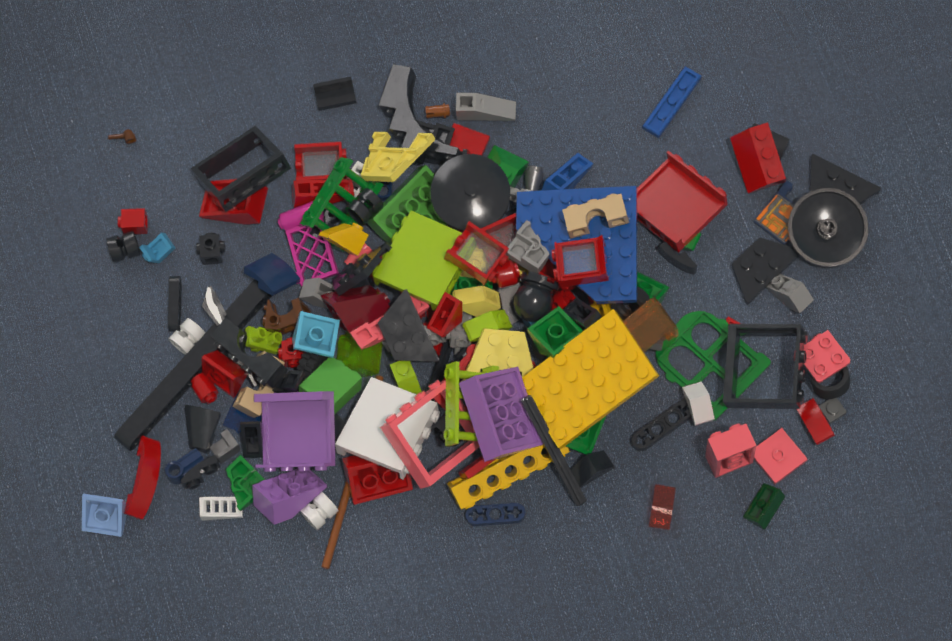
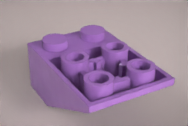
M297 468L296 470L282 473L279 476L252 485L254 506L275 525L293 518L327 487V484L311 470L298 471Z

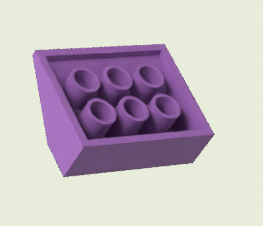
M518 367L476 375L459 383L485 462L543 445L521 403V399L527 396V392Z

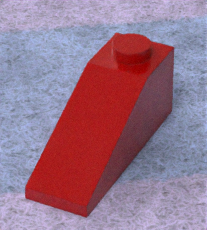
M342 179L339 185L354 196L353 181L351 179ZM326 180L293 181V208L314 201ZM334 192L329 202L333 204L345 199Z

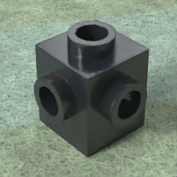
M206 233L199 236L196 250L197 255H200L203 265L223 263L222 253L226 252L225 241L221 240L219 234Z

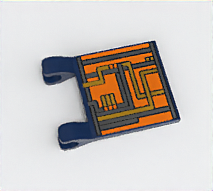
M789 181L782 185L777 194L753 221L784 245L789 241L787 223L790 212L795 203L785 197L793 188V184Z

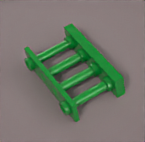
M340 157L334 164V169L310 208L303 214L300 224L309 228H313L315 225L322 231L331 228L319 219L324 208L341 220V224H358L351 218L348 212L347 214L343 213L329 202L334 192L349 203L353 199L358 200L357 197H354L339 185L346 175L361 187V191L364 188H368L376 195L382 189L383 184L379 181H365L350 169L353 160ZM330 243V244H331V248L336 249V250L343 251V250L340 249L339 247H337V246H335L334 244Z

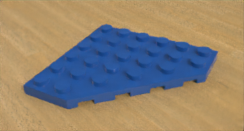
M636 186L517 192L516 230L518 231L525 221L528 220L534 233L538 234L541 239V244L549 252L548 259L554 266H556V262H553L552 250L555 249L554 242L583 240L603 235L606 244L604 250L607 258L606 270L609 281L576 286L584 291L596 304L637 302ZM610 194H622L629 223L609 228L605 217L596 216L589 222L590 234L570 239L563 209L573 204H585L591 199H603ZM595 248L563 252L565 274L597 270Z

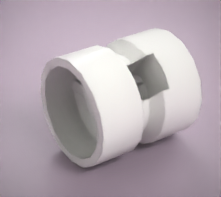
M189 318L180 325L181 330H176L169 338V341L184 355L205 334L204 330Z
M323 492L313 499L312 504H307L300 511L303 517L316 530H319L326 523V518L331 519L339 512L337 507Z

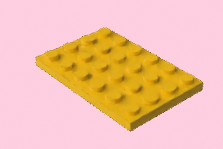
M614 309L564 346L565 348L554 358L550 356L522 377L527 395L533 397L549 428L548 433L560 449L659 377V374Z

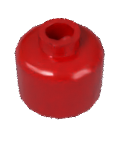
M508 259L503 267L499 265L496 268L498 273L492 282L493 284L497 283L499 288L516 285L521 277L517 263H513L512 260Z

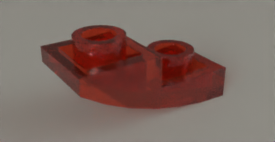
M655 484L649 527L670 530L675 487Z

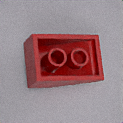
M237 179L210 182L220 191ZM264 186L227 212L205 190L199 217L237 224H259L268 187ZM228 198L224 200V205L229 202Z

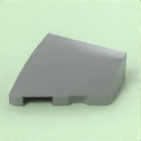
M528 220L517 231L516 237L508 246L509 250L507 253L511 260L528 271L538 274L550 255L546 247L541 244L538 234L534 233Z

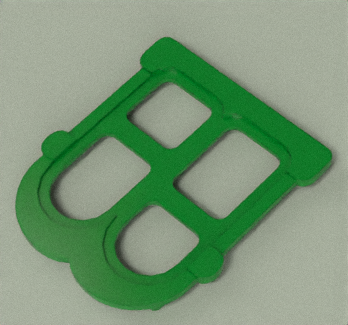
M695 311L683 316L677 323L675 331L665 335L662 351L656 350L658 365L666 373L667 381L670 383L676 382L682 388L702 382L711 372L717 373L725 381V369L713 359V355L728 340V322L724 319H718L705 311ZM701 323L713 326L720 333V337L707 350H702L691 337L693 328ZM741 339L739 350L752 361V364L737 378L736 398H739L771 364L767 356L760 352L756 353ZM683 346L690 349L705 363V367L692 380H687L669 363V353L675 347ZM723 394L715 402L711 401L715 418L713 421H716L728 409L723 403Z

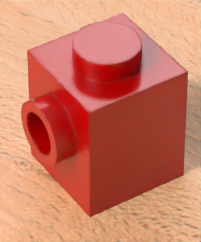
M145 208L121 209V216H118V228H121L123 233L134 231L135 234H148V215Z

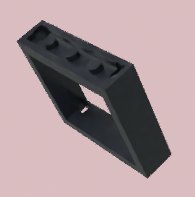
M254 126L190 169L199 184L227 212L290 170L291 167L284 154ZM260 144L273 155L220 191L208 180ZM228 198L229 202L224 205V200Z
M729 324L723 403L727 408L800 409V402L804 401V391L801 390L802 383L805 382L803 363H806L807 358L804 343L808 341V333L802 324ZM740 336H796L792 399L736 398Z

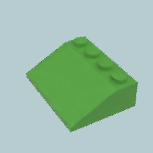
M427 165L418 167L385 200L383 207L376 214H372V218L367 224L390 245L392 244L394 234L401 229L403 218L408 216L410 211L445 225L436 215L431 203L430 190L435 174Z

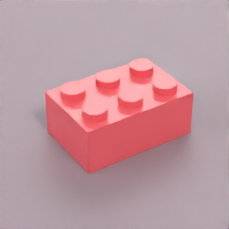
M735 424L726 432L721 433V431H718L709 436L705 457L715 478L753 463L756 443L747 424Z

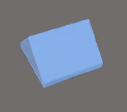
M83 494L82 531L122 537L127 516L124 514L125 501L123 499Z

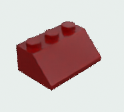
M768 122L748 128L730 137L748 194L786 182L784 170Z
M356 455L342 458L345 478L354 505L413 490L410 473L406 474L404 479H401L400 473Z

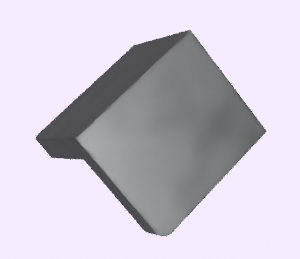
M228 429L220 433L222 439L210 447L221 464L241 451L239 444Z

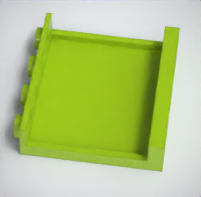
M410 211L409 215L403 218L401 229L392 238V249L383 254L380 265H377L372 275L375 285L378 286L381 282L401 292L407 289L410 296L430 304L432 310L435 311L444 293H451L463 272L461 268L444 259L446 251L453 247L456 238L459 235L461 236L462 232ZM473 237L470 238L459 253V256L467 262L476 248V242Z

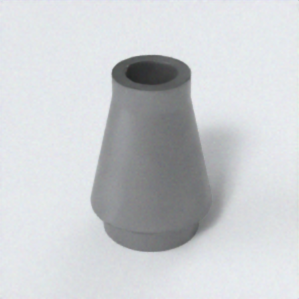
M527 166V170H525L526 189L538 191L544 173H542L543 168Z

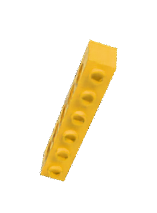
M541 445L498 458L470 479H462L460 476L448 482L447 485L456 504L460 509L471 508L475 505L476 501L487 499L494 494L493 492L510 487L512 482L527 478L530 475L529 473L546 468L552 460L548 452L541 454L545 446ZM566 446L560 449L564 457L566 456L565 454L570 452ZM531 456L530 462L523 464L524 458ZM513 465V470L510 473H505V469ZM495 475V480L487 483V478ZM477 485V489L470 493V486Z

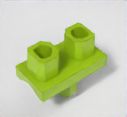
M248 326L245 328L247 333L246 346L250 347L251 351L259 352L261 350L271 354L278 353V348L282 341V333L276 331L272 333L262 327Z

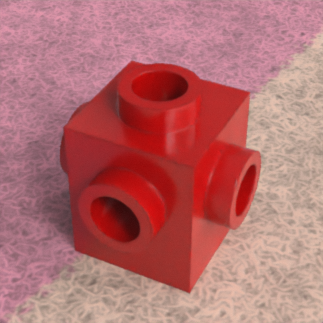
M293 337L281 341L282 348H278L279 359L285 362V367L296 368L300 364L298 362L302 359V354H305V351L293 349Z

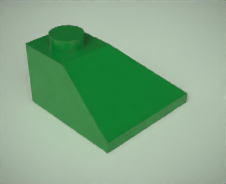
M494 145L487 157L502 168L508 178L510 187L515 188L529 164V161Z

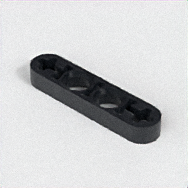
M684 398L637 431L632 437L633 448L639 452L645 451L691 419L692 416L689 409L684 412L685 417H683L681 412L686 409V399ZM675 413L680 419L676 423H671L668 420V416ZM654 425H660L663 428V432L656 435L651 429ZM646 431H648L650 437L644 440L645 445L641 443L637 445V438H645L647 436Z

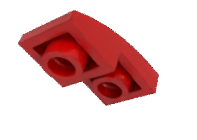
M814 398L801 404L800 409H796L816 445L835 436Z

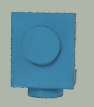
M160 233L149 245H141L139 247L143 252L142 256L144 259L152 263H161L176 249L166 233Z

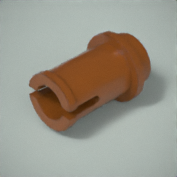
M443 103V105L425 107L427 119L434 117L447 118V116H450L449 104L445 105Z

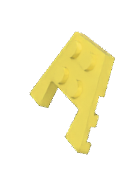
M374 132L372 135L374 141L369 145L370 154L365 159L360 176L365 181L394 182L435 141V137L432 133H418L409 148L385 147L391 139L388 132Z
M483 329L471 361L466 368V371L480 372L481 368L484 369L489 366H499V370L518 367L521 377L525 376L533 370L525 332Z

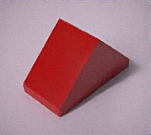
M445 292L426 328L441 337H445L462 322L463 302Z

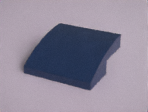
M273 253L244 266V274L257 280L258 288L272 296L300 282V277L284 260Z

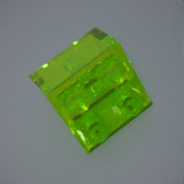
M349 334L339 336L337 360H341L352 371L358 372L361 377L379 374L382 341L361 350Z

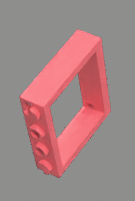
M437 380L430 384L428 391H422L415 395V401L402 405L399 408L400 412L388 416L386 423L380 427L420 489L434 484L480 447L478 441H467L435 468L427 472L397 427V425L439 393H441L446 401V380L441 382ZM459 399V411L468 412L461 399ZM459 419L466 432L475 433L471 420Z

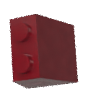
M370 285L349 289L340 296L336 292L320 296L334 319L340 320L339 327L350 336V332L367 322L368 324L385 315L390 308L388 305L390 300L387 295Z

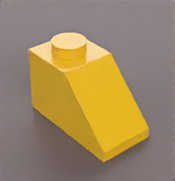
M343 223L319 233V236L343 251L356 256L359 255L369 235L362 231V226L356 223L352 225Z

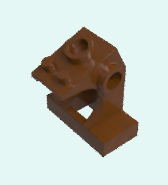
M297 298L291 300L293 308L289 313L278 315L276 305L271 300H267V305H264L266 315L263 317V326L272 333L275 331L282 333V335L295 331L300 311L312 314L311 309Z

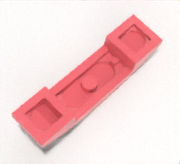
M410 296L419 316L429 309V305L426 302ZM382 317L370 324L367 322L350 332L361 350L385 340L378 325Z

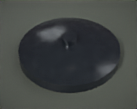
M463 154L446 161L434 175L430 190L432 207L438 218L452 229L464 232L469 221L481 229L501 220L506 213L510 202L508 178L497 163L485 156Z
M820 188L805 194L796 202L788 218L787 233L792 248L804 261L817 267L834 268L850 262L860 253L868 236V220L863 207L853 196L835 188Z

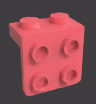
M828 330L822 334H817L810 342L804 344L807 358L806 363H803V365L818 383L823 382L850 364V358Z

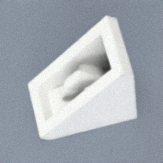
M698 382L682 387L694 425L715 420L710 396L703 383Z

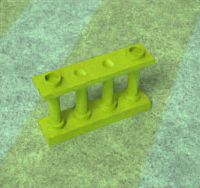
M457 361L446 365L444 371L446 379L445 446L450 447L459 444V440L478 441L475 433L459 431V419L471 420L468 412L459 411V399H464L462 391L459 390V378L469 379L476 375L499 371V366L486 367L480 373L459 370V362Z

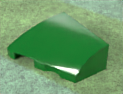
M240 455L226 468V471L231 481V488L236 498L237 508L242 511L253 503L252 485L260 483L265 479Z

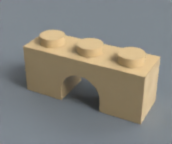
M610 194L606 198L599 200L591 199L585 204H573L562 210L570 239L590 234L589 222L596 216L605 217L609 228L629 223L622 194Z
M263 351L261 353H258L257 356H261L267 352ZM276 358V359H277L279 362H281L283 365L285 364V362H283V361H281L280 359ZM260 384L257 391L249 387L242 388L233 407L252 418L262 415V402H254V394L274 393L272 391L273 388L268 384L265 387Z

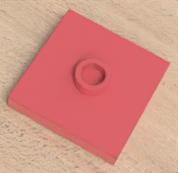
M783 428L756 446L754 460L775 485L808 460Z

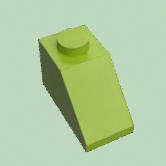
M505 310L489 311L462 324L470 342L478 341L483 329L510 330L512 328Z
M400 360L390 364V369L398 388L416 395L422 392L410 361Z

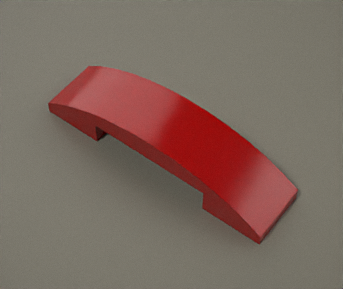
M145 436L140 438L137 456H140L133 493L128 494L124 511L125 515L140 520L144 519L154 496L161 463L160 442Z

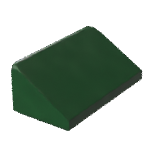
M763 483L743 518L765 530L783 502L785 495L779 488Z

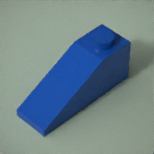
M577 153L545 180L541 191L574 189L591 169L593 163Z

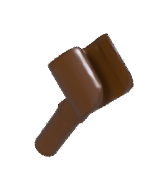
M129 129L120 134L108 135L109 140L125 138L127 144L136 142L135 134Z

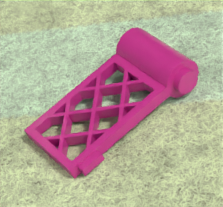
M313 201L280 213V218H278L280 228L286 231L297 270L296 273L300 277V282L297 284H301V286H303L305 280L304 272L307 267L315 271L312 278L324 280L339 274L330 242L324 238V241H322V237L319 235L317 238L310 235L312 228L300 224L303 214L310 208ZM322 212L319 219L324 222V213ZM298 232L304 234L300 244L294 242L292 234ZM308 236L316 240L311 250L303 247ZM319 242L325 244L326 247L323 256L315 253ZM302 249L310 252L305 263L301 262L298 257ZM313 254L321 258L316 269L308 265ZM325 260L330 262L332 271L327 273L320 271Z

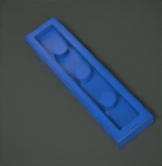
M685 66L648 117L642 129L660 138L701 80V75Z

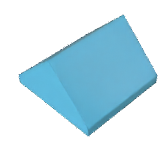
M300 311L292 338L293 349L333 358L340 320Z

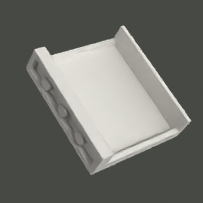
M371 377L335 443L337 453L345 456L346 452L396 471L400 473V478L404 479L406 474L410 472L380 427L386 423L388 416L393 413L398 414L400 412L399 408L402 405L415 401L414 396L416 394ZM432 400L397 425L417 457L421 453L424 439L427 440L430 436L433 422L436 423L440 416L438 404Z

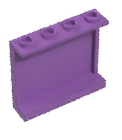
M334 391L254 394V402H262L263 464L256 465V468H264V472L276 471V467H281V471H293V467H298V471H310V467L315 466V471L327 470V466H335Z

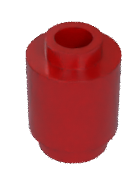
M201 373L191 380V387L201 403L210 404L217 399L219 391L209 376Z

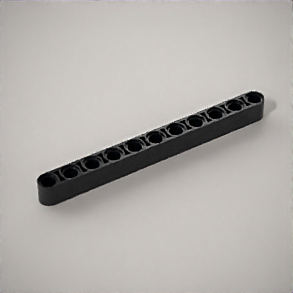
M254 279L226 310L227 315L224 318H228L242 330L272 295L259 289L258 281ZM215 323L117 430L114 438L129 451H132L139 445L141 436L146 437L192 386L191 380L196 375L202 373V356L216 350L222 352L214 345L215 340L210 336L218 327Z

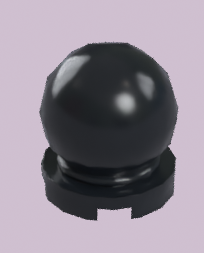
M523 271L520 281L524 285L518 288L513 301L517 315L525 321L537 322L550 313L553 305L551 294L558 293L560 287L557 281H554V284L547 281L548 277L534 272H529L527 275Z

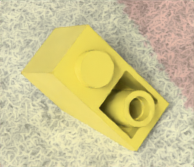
M485 286L458 289L452 292L454 297L463 302L462 311L474 317L501 308L499 292Z

